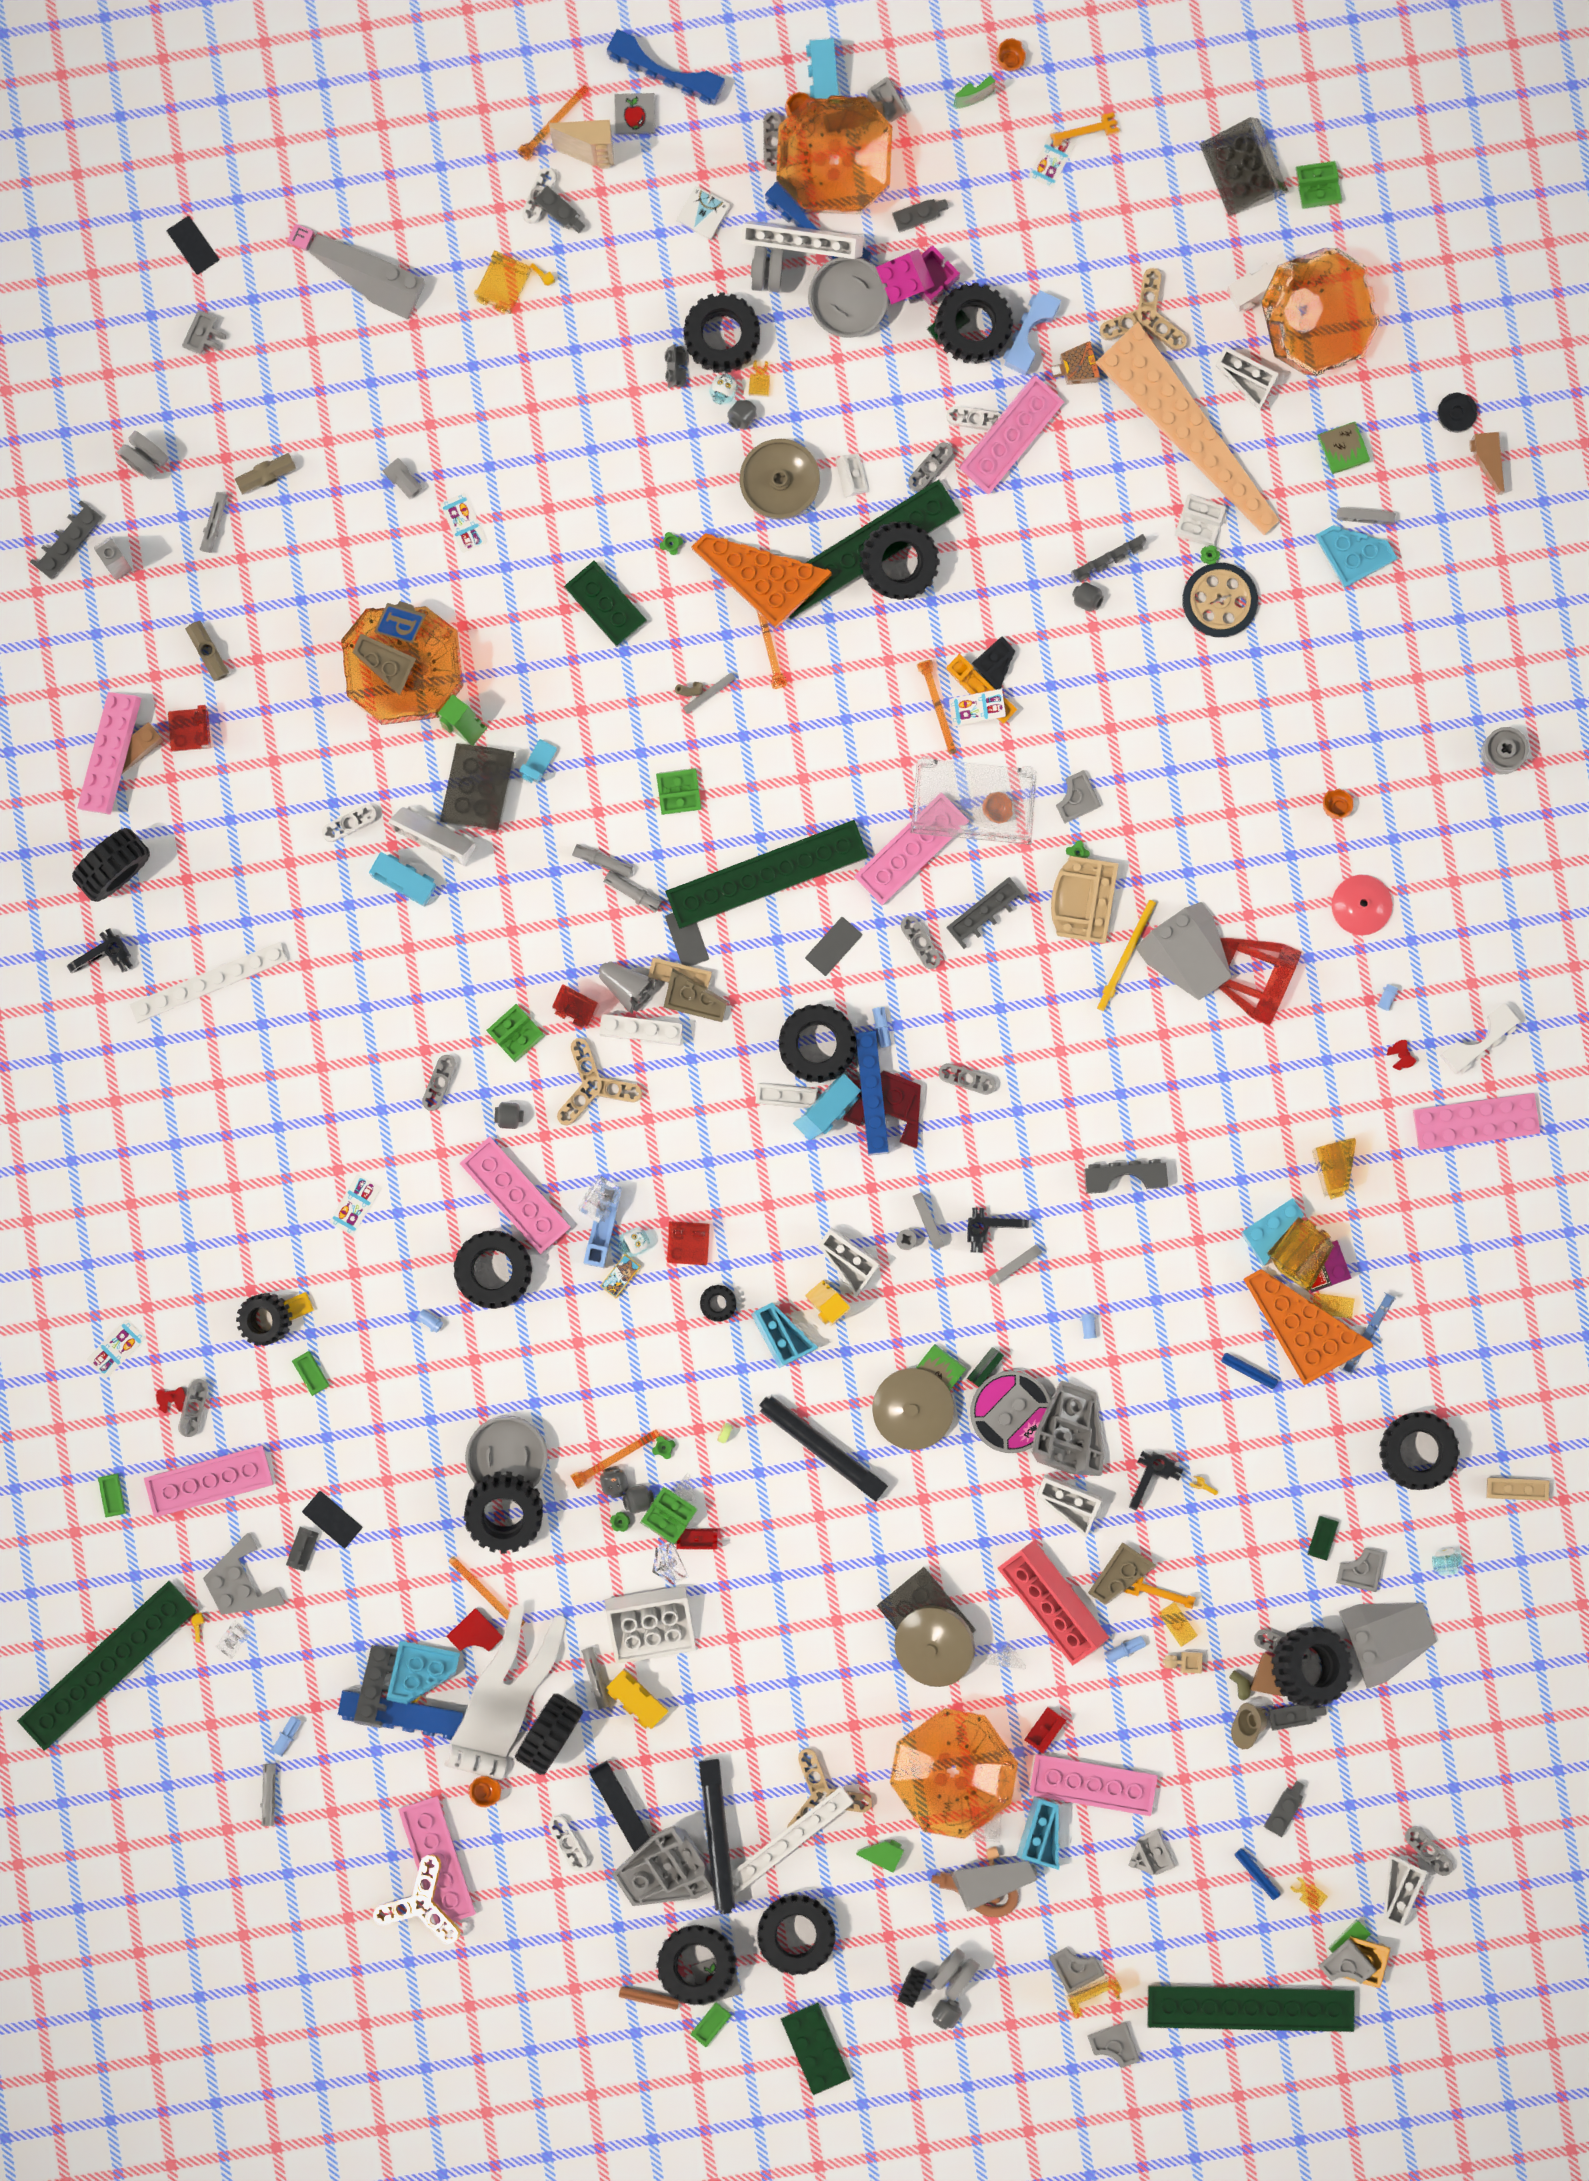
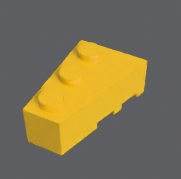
M824 1280L805 1295L818 1310V1317L825 1325L829 1323L832 1326L850 1310L849 1305Z
M625 1668L606 1687L609 1690L607 1693L615 1701L619 1699L624 1704L622 1706L624 1710L630 1715L634 1713L639 1718L637 1722L644 1729H647V1727L652 1729L668 1712Z

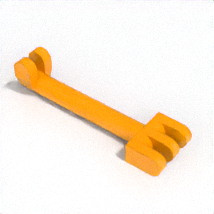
M1115 113L1103 114L1100 117L1102 122L1051 133L1053 146L1061 145L1064 139L1101 130L1105 131L1106 136L1119 133V127L1111 129V127L1118 124L1117 120L1109 121V119L1116 117Z
M1144 1577L1132 1585L1134 1587L1133 1590L1128 1588L1124 1591L1138 1596L1140 1591L1184 1604V1607L1193 1609L1196 1599L1193 1596L1188 1595L1185 1597L1142 1583Z

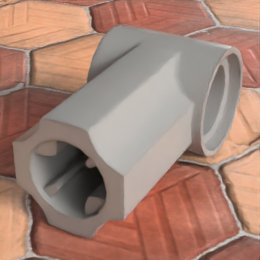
M396 458L383 470L387 478L393 484H396L409 499L416 496L422 489V486L409 473V469L399 458Z

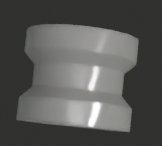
M908 1229L900 1231L896 1238V1243L902 1250L912 1249L917 1242L915 1233Z

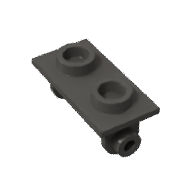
M673 344L666 349L664 356L665 362H667L665 380L668 382V388L676 384L677 387H685V383H687L686 369L679 368V365H686V351L683 349V346L676 347V344Z
M299 1527L286 1565L305 1572L319 1533Z

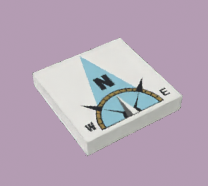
M695 185L676 221L711 240L729 210L730 204Z

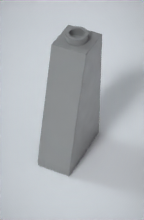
M111 536L94 546L95 552L116 581L132 571V568Z
M1029 1861L962 1869L951 1873L967 1912L1035 1882L1038 1875L1033 1864L1030 1865Z

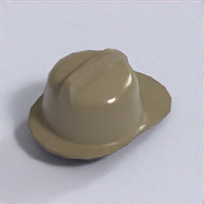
M1244 1703L1240 1706L1231 1728L1232 1740L1238 1748L1242 1750L1251 1748L1256 1742L1259 1733L1265 1730L1267 1726L1265 1708L1255 1707L1250 1703Z

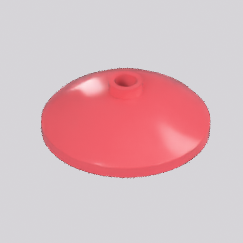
M1355 875L1347 878L1337 887L1332 897L1331 906L1336 922L1345 931L1354 935H1370L1379 931L1388 922L1393 904L1389 890L1380 880L1369 875ZM1361 900H1365L1367 902L1366 907H1362L1360 905Z

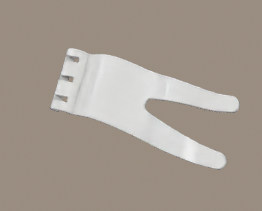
M519 1604L511 1607L501 1645L474 1686L464 1718L451 1740L449 1746L450 1755L449 1759L445 1760V1767L488 1776L497 1780L502 1779L506 1770L507 1753L519 1733L528 1703L534 1691L547 1676L556 1660L566 1624L563 1616L557 1615L553 1618L535 1658L511 1684L506 1685L503 1679L517 1653L524 1608ZM461 1752V1760L458 1764L456 1763V1761L458 1758V1753ZM476 1756H478L479 1764L477 1768H474ZM494 1761H497L495 1772H491Z

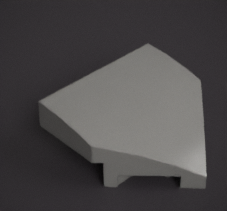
M889 77L872 86L870 90L868 89L866 104L882 100L886 117L881 120L893 122L909 112Z
M1159 1828L1139 1837L1128 1866L1147 1872L1152 1876L1153 1874L1158 1875L1176 1867Z

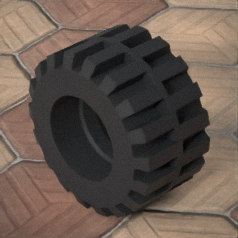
M261 1293L246 1299L247 1301L240 1305L242 1308L237 1311V1314L240 1315V1317L236 1318V1322L240 1324V1326H237L238 1331L242 1330L241 1336L243 1338L247 1337V1342H254L256 1346H266L278 1342L285 1337L284 1334L290 1331L288 1326L292 1325V1321L289 1320V1317H292V1312L288 1313L287 1310L290 1308L289 1305H284L285 1300L283 1298L278 1299L276 1294ZM260 1308L266 1309L271 1314L272 1326L269 1331L263 1330L257 1323L256 1315Z

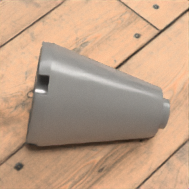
M611 961L603 963L598 970L601 981L631 1014L633 1010L637 1012L645 1005L651 996L648 994L650 988L653 990L655 988L656 982L654 979Z

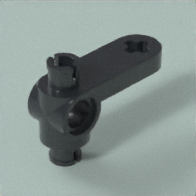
M111 928L105 930L108 936L104 932L99 934L104 941L103 943L73 960L66 967L72 974L106 954L114 966L118 965L121 972L124 973L128 971L125 965L129 970L133 967L129 960L131 954L120 936H114ZM113 944L120 945V951L116 954H112L110 951Z
M972 1208V1217L968 1218L967 1242L971 1243L970 1253H976V1247H978V1253H983V1243H987L988 1227L1028 1229L1029 1220L984 1218L985 1208H979V1214L977 1213L978 1208ZM974 1223L982 1224L983 1232L980 1234L974 1233L972 1225Z
M1142 1450L1140 1456L1145 1459L1138 1458L1137 1463H1141L1146 1467L1131 1499L1129 1508L1137 1510L1153 1474L1166 1480L1172 1477L1179 1481L1181 1476L1176 1474V1472L1182 1474L1184 1469L1175 1466L1176 1461L1154 1451L1150 1455ZM1156 1459H1161L1164 1462V1468L1161 1471H1157L1153 1467V1462Z

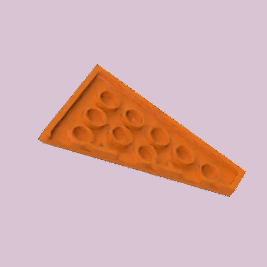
M707 533L691 546L692 550L776 629L832 575L829 569H821L809 563H801L792 558L774 555L765 550L761 551L755 547L744 544L740 545Z
M1260 1269L1243 1279L1304 1385L1374 1347L1372 1342L1264 1270Z

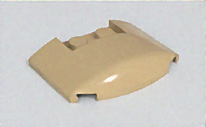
M1070 856L1060 869L1052 891L1051 915L1057 930L1056 934L1060 937L1106 944L1119 863Z

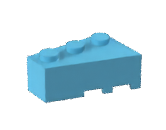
M773 1303L751 1314L779 1369L818 1348Z
M1038 1797L1033 1798L1016 1854L1017 1857L1060 1870L1058 1804Z

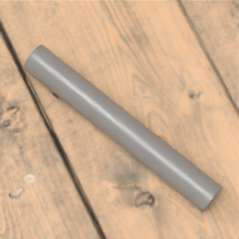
M732 672L696 697L683 707L685 713H690L736 679Z

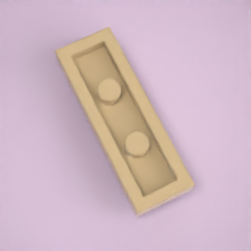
M653 957L648 977L669 983L671 972L674 968L708 989L712 972Z
M1487 1478L1486 1498L1549 1501V1480Z

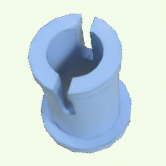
M1387 984L1386 987H1383L1384 992L1377 1006L1389 1011L1395 995H1398V988Z
M425 1309L416 1318V1320L429 1327L431 1332L437 1333L444 1324L440 1318L437 1319Z
M1094 1313L1081 1315L1082 1319L1080 1321H1082L1083 1338H1097L1094 1322L1096 1317H1094Z

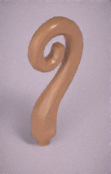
M941 1872L940 1876L932 1875L931 1883L939 1884V1888L952 1890L959 1894L950 1873ZM1015 1890L1008 1893V1900L1003 1906L993 1907L984 1904L974 1910L992 1918L1006 1916L1018 1904V1891ZM997 1898L990 1902L997 1904L1000 1902V1898Z

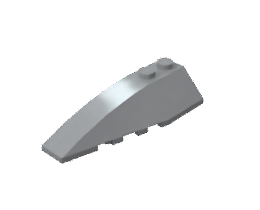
M316 234L308 250L312 256L327 268H330L337 276L346 281L372 304L407 320L425 286L424 278L320 234Z

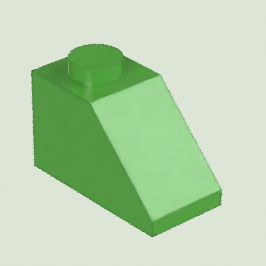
M891 1839L890 1842L885 1840L858 1849L856 1855L894 1873L904 1849L901 1848L902 1844Z

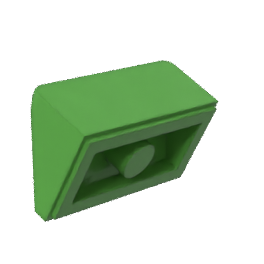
M1356 1919L1328 1949L1333 1953L1350 1936L1366 1940L1371 1933Z

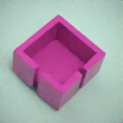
M933 245L922 254L934 286L918 293L930 306L943 295L944 290L947 291L960 277V273L948 260L944 264L945 257Z
M919 249L876 267L882 284H887L885 291L891 305L934 286Z

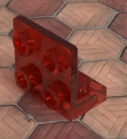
M197 705L198 709L168 712L170 748L172 752L211 748L209 711L206 705Z
M669 1221L667 1263L706 1266L708 1264L710 1224Z

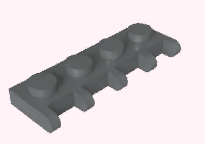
M82 500L78 503L83 507L80 513L75 518L70 514L67 516L72 522L65 531L61 533L57 529L54 533L59 538L50 549L45 545L41 547L46 552L38 563L34 559L30 560L32 565L51 580L103 519L102 516Z
M1144 534L1072 570L1070 576L1073 582L1079 580L1081 583L1091 577L1089 574L1095 571L1100 573L1106 570L1108 564L1112 562L1117 564L1125 560L1127 554L1132 552L1134 555L1142 551L1147 541Z
M1008 877L949 924L946 929L958 944L965 949L967 946L963 940L974 933L979 938L981 934L977 929L988 920L992 925H995L997 922L993 916L1004 907L1010 913L1013 911L1008 905L1018 896L1023 902L1027 898L1012 879Z
M371 1645L354 1717L355 1724L382 1728L383 1723L376 1721L378 1710L386 1711L387 1708L386 1705L380 1704L382 1691L388 1692L389 1686L384 1685L386 1674L393 1672L394 1667L388 1665L390 1656L396 1657L397 1650Z

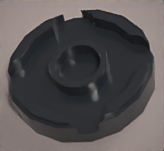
M1459 392L1445 396L1437 409L1439 423L1444 429L1454 433L1465 432L1471 428L1476 421L1478 413L1474 400L1470 396Z

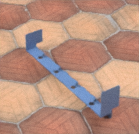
M1384 1292L1386 1296L1362 1335L1369 1341L1372 1340L1394 1299L1397 1300ZM1363 1353L1361 1356L1359 1354L1352 1358L1353 1362L1347 1361L1344 1368L1340 1369L1351 1375Z

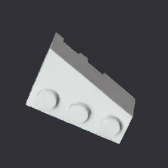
M1390 1854L1383 1920L1403 1929L1428 1872Z

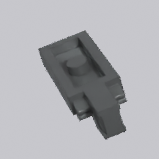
M546 186L533 201L563 228L565 227L569 230L572 227L577 233H580L586 226L578 219L580 215L549 186Z
M929 199L892 212V216L898 232L901 233L936 220L937 217H940V212L947 210L949 206L946 199L937 202L935 199Z
M1294 1705L1268 1710L1272 1731L1313 1724V1722H1317L1316 1717L1327 1715L1325 1706L1315 1708L1314 1706Z
M1296 1781L1292 1789L1287 1787L1282 1792L1265 1822L1264 1828L1282 1838L1302 1803L1303 1796L1300 1793L1305 1786L1304 1784Z

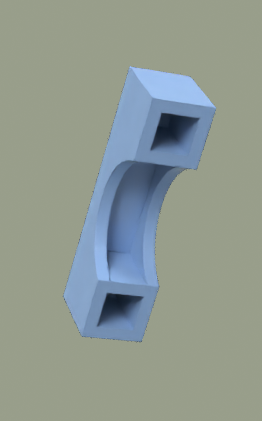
M1039 290L1037 295L1033 294L1028 304L1031 308L1028 313L1024 312L1020 321L1023 325L1020 331L1016 330L1011 341L1014 344L1011 349L1007 348L1003 359H1005L1004 366L1025 376L1027 375L1035 358V353L1028 343V334L1034 326L1040 323H1052L1060 306V299Z
M601 1183L593 1226L583 1262L585 1265L605 1268L622 1191L620 1187Z

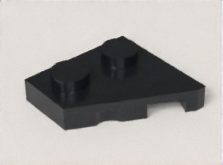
M1001 636L976 658L972 664L995 690H998L1002 687L1001 685L1008 672L1015 650Z

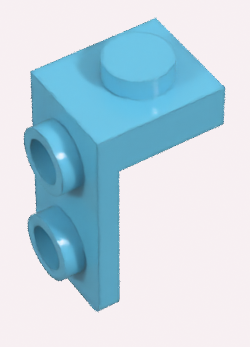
M540 739L526 764H523L519 770L522 775L521 778L531 784L533 781L538 784L557 748Z

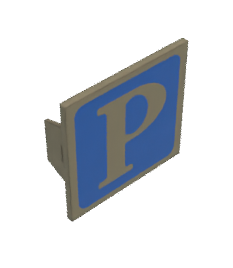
M399 601L397 605L387 603L374 632L413 644L426 614L415 611L413 605Z

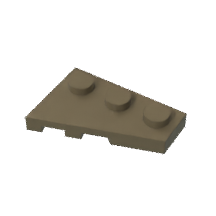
M360 633L352 653L400 696L416 658Z
M673 968L663 1007L723 1022L728 1001Z
M1122 1542L1088 1594L1104 1605H1107L1157 1565Z

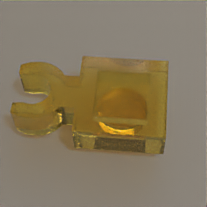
M757 360L753 362V369L756 374H750V396L769 397L770 375H764L768 370L767 361H765V366L762 369L757 367Z
M1297 1877L1296 1879L1300 1881L1301 1886L1294 1888L1291 1885L1290 1889L1295 1893H1301L1302 1895L1299 1900L1316 1913L1328 1896L1312 1883L1306 1887L1305 1881L1301 1877Z

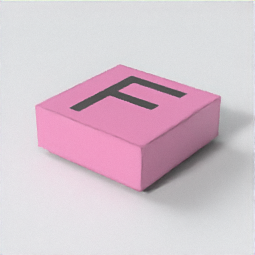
M295 223L287 242L306 251L314 231Z

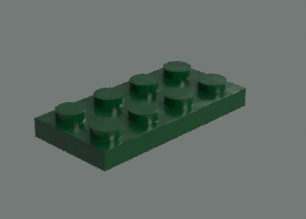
M595 560L564 585L567 592L616 648L647 622L645 617Z
M818 2002L780 2018L813 2096L851 2079Z

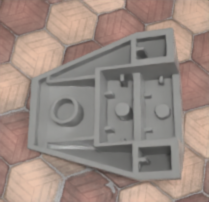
M1202 902L1179 911L1153 929L1135 947L1147 965L1198 1001L1232 978L1214 918Z
M1060 1381L1034 1434L1032 1454L1038 1463L1070 1474L1102 1476L1104 1450L1096 1392Z
M1423 1603L1357 1604L1338 1611L1345 1631L1348 1632L1367 1689L1390 1680L1437 1642Z
M674 1825L655 1833L612 1873V1876L632 1906L696 1899L713 1891L712 1879L705 1859L687 1831Z

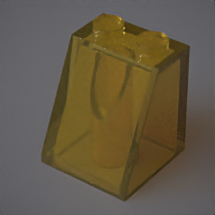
M1356 1138L1316 1147L1312 1150L1324 1198L1330 1197V1200L1340 1198L1349 1189Z
M1298 1217L1267 1254L1281 1274L1309 1292L1334 1245L1330 1241L1331 1236L1325 1230L1321 1229L1319 1231L1310 1220L1304 1221Z

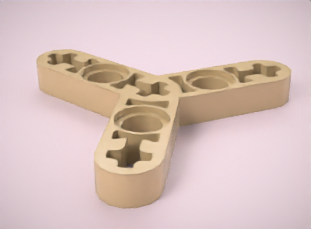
M1149 268L1144 272L1137 310L1102 323L1099 331L1102 339L1110 341L1123 336L1130 329L1124 328L1122 321L1130 319L1133 322V326L1139 322L1142 328L1149 331L1171 350L1181 351L1184 349L1187 341L1186 336L1156 312L1161 283V273L1158 269ZM1151 273L1157 278L1154 279L1152 288L1149 287L1150 279L1146 278ZM1151 292L1154 294L1155 299L1152 302H1146L1143 295ZM1147 312L1150 313L1149 318H1150L1153 322H1154L1155 318L1158 319V320L1154 323L1153 328L1150 327V325H1151V323H1152L1150 320H1148V319H1146L1145 321L1142 320V317H1143L1142 313H1143V314H1147ZM1118 322V328L1112 331V335L1104 333L1106 326L1112 329L1116 327L1115 323ZM1164 324L1167 327V332L1159 334L1156 331V326ZM1171 330L1173 331L1172 337L1175 339L1180 337L1182 345L1177 344L1175 346L1173 344L1174 340L1171 337L1168 340L1165 339Z
M582 1038L573 1040L570 1046L582 1084L558 1111L557 1119L560 1124L568 1126L574 1123L596 1096L630 1103L638 1102L641 1099L642 1091L638 1085L601 1078L587 1041ZM576 1043L585 1044L586 1047L583 1048L584 1055L589 1053L590 1057H583L578 1061L577 1057L581 1056L578 1050H574L577 1047ZM582 1062H591V1071L583 1072L580 1067ZM589 1081H597L598 1089H592L589 1092V1094L592 1095V1097L589 1099L585 1093L581 1092V1090L583 1088L585 1089V1091L588 1090V1088L590 1087L588 1084ZM610 1084H616L619 1087L616 1095H610L607 1092ZM622 1085L626 1086L625 1090L627 1091L636 1088V1092L639 1093L638 1096H634V1099H631L629 1094L624 1093V1098L620 1097ZM578 1095H582L586 1100L585 1104L581 1107L574 1104V1098ZM571 1103L572 1107L578 1110V1113L575 1114L573 1111L570 1114V1121H562L563 1116L561 1114L562 1112L567 1113L571 1109L567 1107Z
M808 1748L800 1751L798 1761L811 1796L791 1819L787 1828L798 1820L796 1818L799 1815L800 1817L804 1816L803 1810L806 1807H815V1805L809 1802L812 1799L816 1802L818 1799L816 1794L818 1792L823 1793L825 1791L827 1793L826 1797H828L837 1790L828 1788L817 1756L813 1750ZM805 1752L808 1755H813V1758L810 1759L812 1766L815 1763L817 1764V1768H811L807 1772H805L804 1768H807L808 1764L806 1761L802 1762L801 1760ZM816 1771L820 1774L821 1778L818 1783L809 1781L808 1777L811 1772ZM846 1791L850 1797L851 1795L856 1796L854 1800L860 1801L861 1797H864L865 1801L869 1802V1804L864 1806V1809H860L859 1804H853L854 1808L848 1807L845 1810L860 1813L869 1811L872 1801L868 1795Z

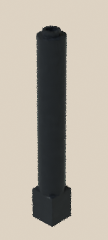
M766 1396L759 1406L762 1409L759 1412L876 1502L888 1487L886 1483L775 1397L771 1396L768 1398Z
M720 1760L699 1761L715 1911H719L720 1915L731 1914L732 1909H736Z

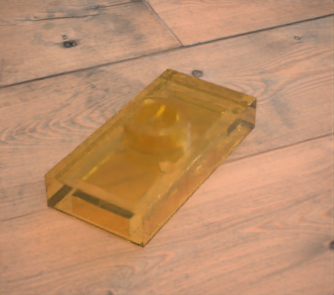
M1314 1293L1313 1304L1331 1316L1352 1319L1355 1298Z
M1172 1602L1157 1613L1180 1647L1198 1636L1175 1602Z

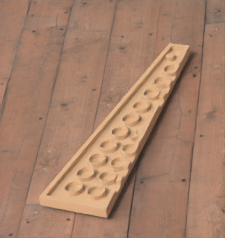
M1137 322L1096 361V364L1240 512L1265 535L1279 521L1278 517L1140 323Z

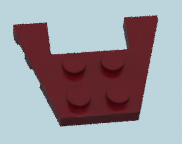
M883 1070L880 1075L884 1112L886 1115L907 1123L899 1143L917 1149L921 1085ZM862 1096L843 1117L844 1121L859 1127L864 1117Z

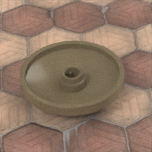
M771 439L754 447L745 457L740 469L739 483L745 501L755 512L766 518L784 520L800 515L811 506L819 491L820 473L816 460L804 446L788 439Z
M921 1368L901 1369L889 1375L878 1387L872 1404L873 1419L880 1434L891 1444L902 1449L920 1450L934 1445L947 1433L954 1417V1401L948 1386L936 1374Z
M940 1606L918 1608L903 1619L896 1631L894 1646L897 1659L903 1670L912 1679L921 1684L931 1687H944L954 1684L972 1666L975 1657L973 1634L967 1623L958 1614Z

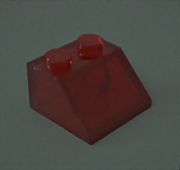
M564 984L561 985L552 1006L556 1016L564 1020L566 1017L572 1019V1024L581 1029L584 1026L590 1027L600 1008L598 1002Z

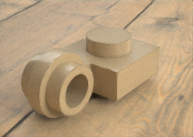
M1181 1652V1660H1177V1656L1165 1655V1659H1163L1164 1668H1177L1178 1664L1181 1665V1673L1202 1674L1203 1653Z

